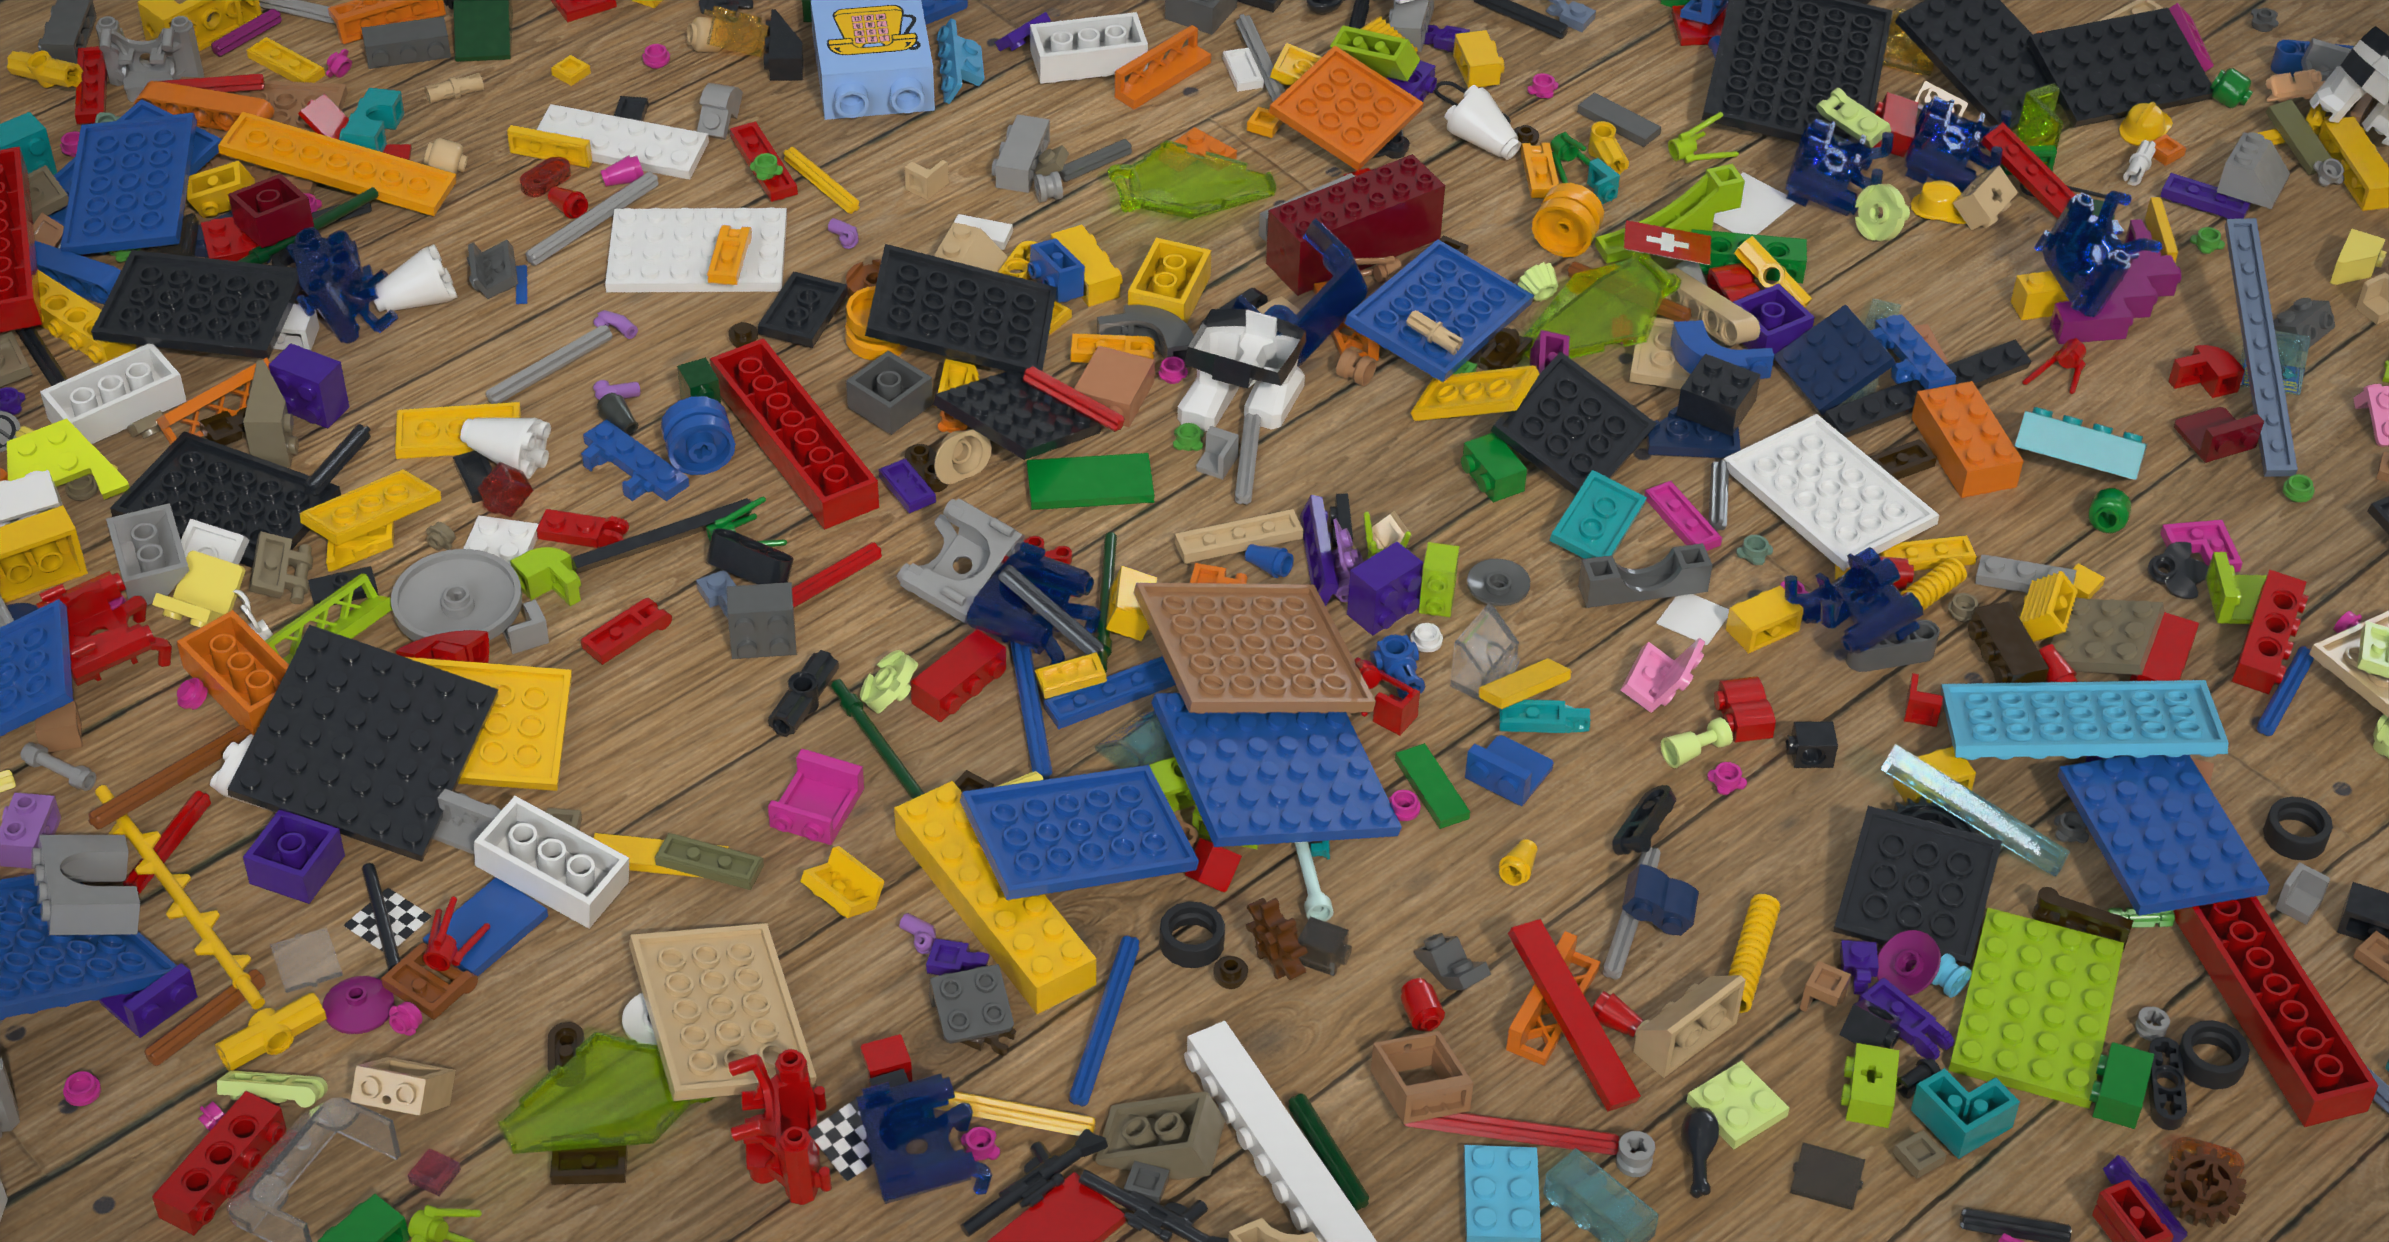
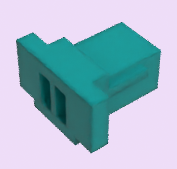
M1330 841L1311 844L1312 857L1323 856L1324 858L1327 857V860L1330 859Z

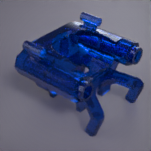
M1934 95L1930 102L1925 103L1919 114L1915 126L1914 139L1908 148L1904 167L1908 168L1905 176L1922 184L1926 182L1927 177L1934 180L1948 181L1963 192L1977 177L1975 170L1966 167L1968 160L1987 170L2001 165L2003 153L2001 147H1992L1991 156L1983 154L1980 148H1986L1981 143L1983 138L1999 125L1989 127L1983 125L1986 115L1984 113H1980L1975 122L1954 114L1952 109L1955 100L1946 101ZM2003 110L2000 116V124L2004 123L2010 129L2012 112Z
M1815 117L1812 123H1808L1796 150L1786 181L1785 190L1789 191L1786 199L1806 207L1808 200H1811L1845 216H1848L1849 213L1855 215L1858 208H1855L1857 193L1848 190V184L1851 182L1862 189L1871 185L1882 184L1883 171L1881 169H1873L1871 179L1864 176L1861 170L1867 171L1873 159L1884 158L1891 154L1894 135L1891 132H1884L1882 134L1881 147L1868 149L1864 147L1867 136L1862 134L1857 144L1833 134L1836 122L1831 121L1827 123Z
M2118 191L2108 193L2098 217L2092 214L2095 208L2094 200L2091 196L2085 193L2075 195L2070 199L2052 230H2045L2034 246L2037 251H2042L2046 264L2072 303L2071 307L2074 310H2079L2085 316L2095 317L2100 314L2120 282L2124 280V276L2131 267L2130 259H2137L2139 252L2150 251L2158 253L2162 249L2160 241L2139 238L2125 243L2116 236L2122 234L2124 230L2118 220H2112L2118 204L2126 206L2131 202L2132 197L2130 194Z
M314 227L304 228L296 235L295 244L287 246V251L296 263L300 285L308 296L299 295L296 299L307 316L314 315V310L317 309L340 342L352 343L358 339L360 326L355 320L358 313L374 331L379 333L383 332L398 319V315L393 310H389L379 319L369 310V302L379 298L376 284L388 276V273L381 269L373 275L370 264L362 267L357 243L351 240L346 231H336L326 239Z
M1022 542L1020 550L1006 560L975 596L967 612L966 622L970 627L1001 637L1004 643L1013 641L1032 648L1036 654L1040 655L1045 649L1051 659L1050 665L1064 662V652L1053 637V632L1059 631L1040 614L1032 615L1034 609L1002 583L998 576L1007 565H1012L1073 618L1086 620L1084 627L1090 633L1096 632L1101 618V611L1094 606L1068 602L1071 595L1078 598L1083 595H1089L1093 589L1094 579L1088 571L1044 556L1045 549Z
M1871 547L1864 549L1855 556L1851 553L1847 555L1851 569L1830 583L1829 578L1822 573L1815 575L1819 587L1811 593L1798 594L1797 576L1790 575L1785 577V599L1793 604H1801L1804 608L1802 620L1806 624L1810 622L1817 624L1821 621V624L1825 627L1834 629L1848 618L1853 620L1854 625L1844 630V636L1841 637L1844 648L1850 654L1854 652L1861 654L1893 633L1900 641L1920 629L1916 619L1924 614L1923 607L1918 598L1912 592H1906L1901 595L1900 591L1893 585V583L1900 580L1897 567L1888 558L1881 560L1876 551Z
M938 1074L891 1088L889 1082L862 1089L863 1095L856 1097L885 1204L971 1180V1176L976 1178L973 1187L974 1192L978 1195L987 1193L993 1176L991 1169L986 1164L975 1161L972 1151L965 1153L964 1149L955 1151L949 1141L952 1128L955 1127L959 1132L968 1130L973 1116L972 1106L969 1103L962 1102L935 1118L933 1109L948 1105V1099L955 1098L950 1077L942 1078V1075ZM921 1139L927 1142L928 1148L924 1153L909 1154L906 1151L907 1145L913 1140Z

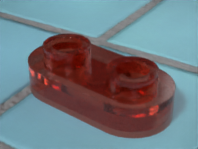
M551 157L523 173L520 177L521 191L527 196L536 198L549 192L551 188L567 181L571 176L569 161L563 157Z

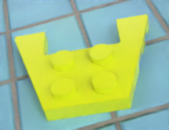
M67 418L7 441L9 481L23 478L26 474L33 471L43 472L49 470L55 486L58 487L92 473L104 500L123 493L130 488L128 481Z

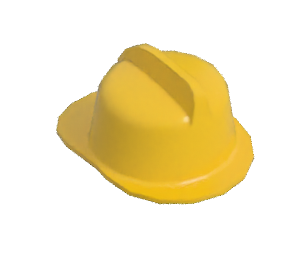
M2155 102L2140 103L2134 105L2129 110L2126 118L2120 125L2119 132L2126 142L2131 145L2140 146L2143 140L2150 142L2165 135L2171 129L2173 122L2170 116L2156 106Z
M1943 180L1926 182L1923 184L1921 194L1912 199L1910 204L1911 210L1917 216L1955 224H1967L1953 205V202L1961 195L1960 190L1953 183Z

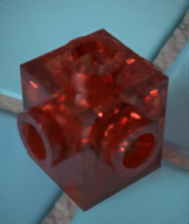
M502 462L497 464L477 488L484 500L483 505L487 510L494 514L501 513L508 517H512L533 492L523 471Z

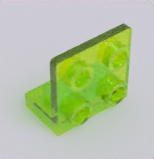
M2054 83L2026 92L2016 136L2026 146L2055 145L2056 149L2058 147L2063 121L2055 114L2060 89Z

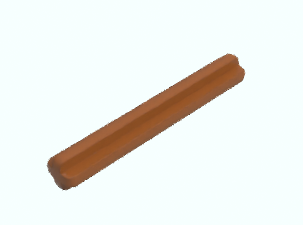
M252 969L248 972L251 977L250 981L258 991L265 986L264 976L257 969ZM230 985L148 1046L144 1051L146 1058L154 1066H159L246 1000L239 989Z

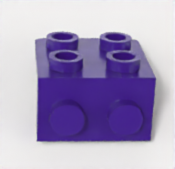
M180 963L143 990L134 991L130 994L104 997L99 1002L134 1034L141 1038L198 996L191 971Z

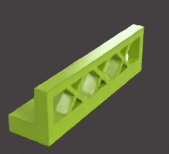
M361 573L265 640V642L278 653L275 648L276 644L284 639L292 640L290 653L283 658L290 665L302 640L304 625L309 621L316 622L318 628L352 639L392 611L390 597L378 596L367 574ZM362 586L368 599L359 605L351 604L354 590ZM333 604L342 605L339 619L334 623L326 621L329 607Z

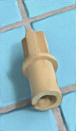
M1412 311L1407 318L1406 324L1427 337V342L1436 343L1452 355H1455L1457 350L1459 351L1464 342L1462 337L1443 327L1442 322L1436 323L1419 311Z

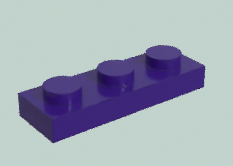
M2170 173L2160 196L2175 203L2197 208L2200 211L2223 216L2226 219H2244L2251 206L2250 202L2217 193L2218 187L2174 173Z

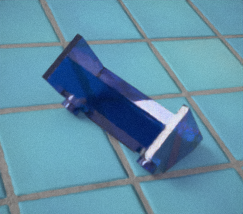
M1316 218L1309 225L1303 238L1323 255V264L1333 277L1297 315L1284 305H1274L1264 313V315L1288 321L1306 331V343L1298 357L1297 367L1302 365L1346 320L1347 314L1363 302L1368 292L1367 284L1350 249ZM1242 295L1236 299L1231 308L1247 309L1260 313ZM1276 332V336L1282 335V333Z

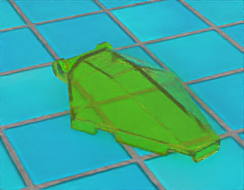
M1169 140L1164 141L1151 150L1150 153L1144 155V159L1131 165L1114 164L1108 169V176L1115 183L1120 197L1119 205L1123 212H1133L1135 209L1194 219L1272 197L1276 192V183L1271 172L1263 174L1246 169L1248 163L1207 151L1205 157L1186 152L1188 146ZM1125 179H1129V188Z
M1637 251L1628 260L1575 273L1523 337L1533 338L1534 344L1541 330L1570 336V359L1604 352V346L1623 342L1624 347L1647 342L1657 316V310L1663 298L1678 290L1681 285V279L1674 273L1670 274L1651 259L1650 254ZM1532 346L1524 354L1529 360Z
M594 1032L575 1049L576 1055L563 1067L557 1065L518 1100L519 1106L503 1121H498V1126L513 1154L652 1144L662 1136L690 1105L696 1102L706 1103L715 1097L673 1101L658 1045L638 1044L636 1040H627L623 1037Z

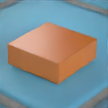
M2166 134L2154 140L2156 151L2153 158L2165 166L2185 155L2186 147Z

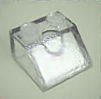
M1487 604L1459 636L1454 645L1450 687L1483 703L1485 701L1479 698V687L1505 677L1508 673H1514L1520 662V657L1517 656L1519 641L1494 606Z

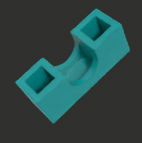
M368 88L364 97L360 98L355 112L351 113L346 127L341 129L340 140L383 152L387 145L385 129L396 130L404 116L401 91Z

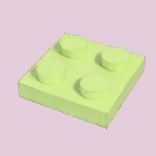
M1742 1060L1690 1091L1686 1101L1692 1108H1709L1715 1114L1719 1124V1135L1733 1149H1736L1786 1118L1789 1112V1107Z

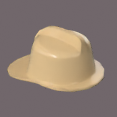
M975 430L954 431L948 434L943 439L935 457L934 468L940 482L953 484L981 472L991 457L992 446L990 439Z

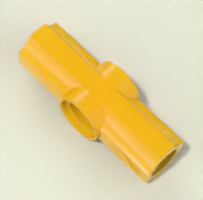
M41 50L34 54L12 51L7 57V69L11 74L37 80L44 88L54 85L77 88L82 82L83 70L79 64L53 59L47 51Z
M1753 236L1743 242L1734 252L1738 259L1758 278L1764 287L1769 288L1780 284L1804 308L1813 300L1786 269ZM1772 268H1777L1781 275L1780 280L1775 284H1769L1766 280V274Z
M308 993L277 1011L272 1008L262 1009L252 1016L248 1027L216 1043V1052L228 1071H233L264 1053L278 1055L291 1046L295 1036L326 1020L325 1010L314 993Z

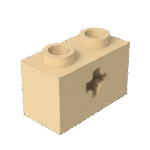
M1999 165L1979 174L1953 202V205L1971 230L1980 226L1987 228L1999 219L1997 217L1998 214L2004 212L2012 205L2010 201L2018 192Z

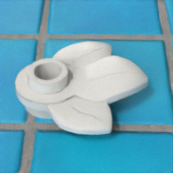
M236 589L232 591L243 602V605L240 607L250 621L248 625L264 641L270 638L273 633L263 619L259 622L256 621L251 612L250 601L245 593Z

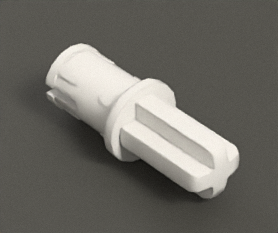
M2143 140L2137 152L2130 157V165L2123 176L2124 180L2127 181L2131 175L2128 181L2129 185L2136 186L2140 184L2145 171L2150 169L2152 165L2151 159L2156 151L2154 141Z

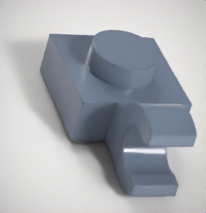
M1548 0L1554 4H1551L1546 12L1552 16L1560 17V22L1567 24L1568 27L1583 32L1595 19L1596 10L1575 1L1567 4L1565 0Z
M722 570L697 579V590L708 606L711 608L719 605L724 615L728 618L727 586H736L727 571Z

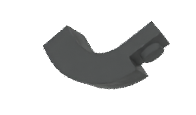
M1124 305L1122 314L1097 317V334L1151 337L1155 341V349L1161 353L1163 359L1178 357L1185 362L1188 346L1194 338L1191 329L1181 318L1169 311L1153 306Z

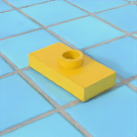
M1097 652L1035 669L1036 679L1044 699L1107 682L1106 673Z

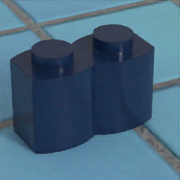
M1639 864L1628 874L1622 908L1639 921L1652 922L1666 934L1681 936L1694 925L1699 891L1684 881L1669 878L1664 872L1655 867Z

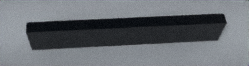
M746 498L574 556L572 568L579 574L706 531V526L714 524L715 520L726 517L751 501ZM752 510L736 518L735 520L748 516L752 512Z

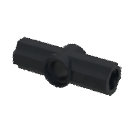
M823 650L813 653L803 669L789 678V689L768 718L769 726L778 735L788 737V735L794 734L805 717L818 709L820 695L839 669V663L832 657L831 653Z

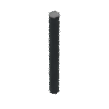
M368 863L362 867V872L387 968L390 971L401 960L376 866Z

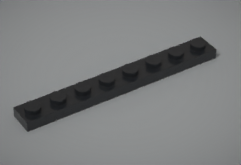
M2015 339L1947 366L1956 375L1955 384L1973 381L1976 388L2025 370L2032 361ZM1918 380L1899 383L1827 410L1823 419L1844 437L1848 438L1912 413L1917 391L1926 389Z

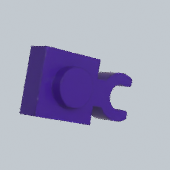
M1428 25L1424 44H1434V48L1454 52L1455 34L1470 32V29L1448 25L1443 29H1439L1436 25Z

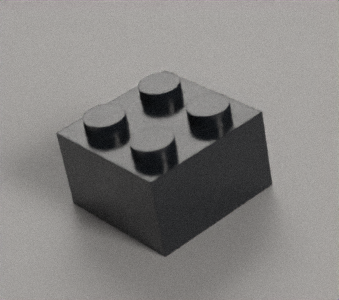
M1705 354L1681 387L1677 416L1733 436L1756 402L1761 374Z

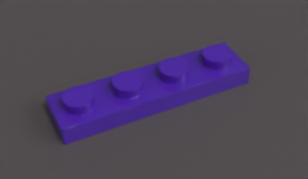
M1310 495L1300 515V521L1303 528L1310 582L1315 585L1326 606L1331 596L1335 595L1338 591L1339 578L1336 576L1334 569L1335 555L1332 554L1330 545L1332 536L1328 532L1327 527L1328 512L1324 510L1322 497Z

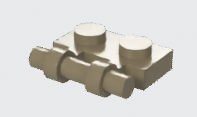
M260 532L256 544L249 591L280 599L284 589H288L292 593L290 601L293 604H302L304 595L309 590L307 576L308 571L312 569L313 565L312 547L302 544L299 546V551L291 550L292 539ZM288 565H292L295 568V575L287 574Z

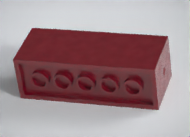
M1412 154L1268 210L1266 264L1299 296L1314 290V283L1336 280L1337 265L1344 264V259L1384 258L1392 255L1396 257L1441 238L1445 185ZM1351 264L1349 266L1352 272H1357L1374 266L1376 264Z

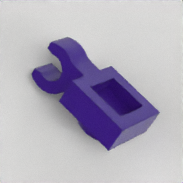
M935 938L926 963L927 974L940 976L946 973H956L988 966L990 955L984 952H970L969 943Z
M1841 940V970L1851 974L1853 977L1854 994L1861 995L1868 990V983H1871V977H1877L1879 965L1876 942Z

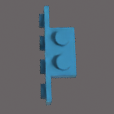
M950 18L946 26H941L937 34V41L939 43L938 57H940L941 64L940 74L942 75L941 90L943 91L944 102L948 104L952 102L961 89L962 80L980 86L985 79L981 46L971 39H964L958 36L956 20Z

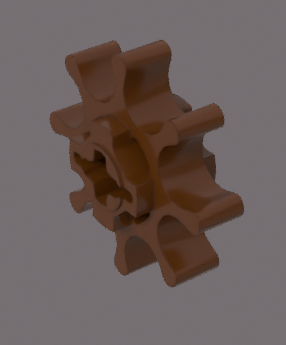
M1261 898L1247 905V909L1254 921L1246 924V928L1255 937V948L1258 958L1260 960L1267 958L1270 964H1272L1274 977L1278 980L1287 976L1289 980H1292L1306 973V968L1301 963L1299 957L1307 954L1308 951L1298 941L1295 919L1287 920L1281 914L1278 899L1274 898L1266 902L1264 898Z

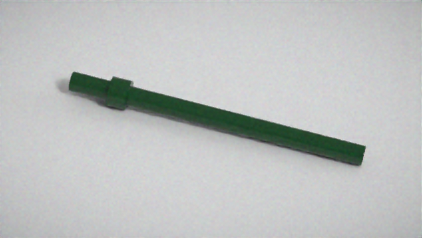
M371 187L313 219L314 227L300 235L281 240L273 246H266L264 248L257 246L249 251V255L238 260V262L266 263L270 260V256L378 198L377 190Z
M1113 532L1106 533L1104 538L1096 637L1104 644V648L1098 656L1105 673L1107 672L1108 657L1112 653V640L1109 638L1110 631L1106 630L1110 587L1114 581L1117 535Z
M841 679L835 680L831 684V688L840 699L841 708L847 716L854 718L910 797L914 799L925 794L863 710L864 705L859 697L851 693Z

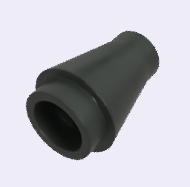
M608 393L599 400L597 409L602 419H607L629 436L636 432L639 424L635 421L621 395Z

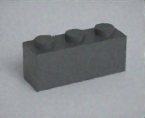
M57 0L56 4L51 7L49 22L45 23L44 36L39 39V51H47L53 59L77 64L78 48H85L87 46L97 19L93 0Z
M444 16L362 27L369 69L451 58Z

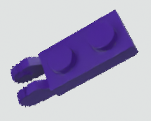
M1885 978L1880 979L1859 996L1858 1002L1866 999L1902 1019L1897 1028L1901 1032L1900 1037L1908 1044L1914 1045L1916 1052L1925 1059L1931 1058L1935 1061L1940 1056L1939 1048L1947 1050L1955 1044L1951 1033L1940 1025L1934 1016Z

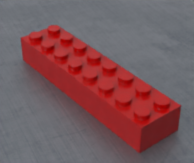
M20 146L0 150V333L42 325L29 176Z
M764 338L710 358V365L719 379L720 396L824 530L879 508L878 480Z
M2255 896L2174 910L2176 923L2302 1125L2308 1127L2368 1112L2379 1085L2258 898Z

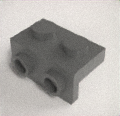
M508 240L484 252H481L474 242L468 245L469 256L467 257V262L471 268L469 280L476 291H481L487 299H490L510 290L518 284L514 248Z
M2311 298L2296 300L2293 303L2294 305L2286 311L2279 313L2277 318L2273 320L2276 337H2294L2297 351L2305 352L2335 328L2334 315L2329 301L2311 300Z

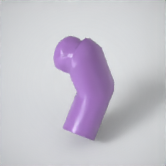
M835 218L830 220L828 231L840 236L839 240L844 248H854L859 242L857 228Z
M606 310L598 312V316L593 321L597 328L599 326L607 325L609 327V325H612L628 339L635 337L638 332V328L624 315Z
M600 380L593 386L596 392L595 397L598 400L608 393H616L624 399L638 397L641 391L638 382L609 385L608 381Z
M906 913L900 921V928L914 935V946L919 953L929 954L936 938L934 926Z

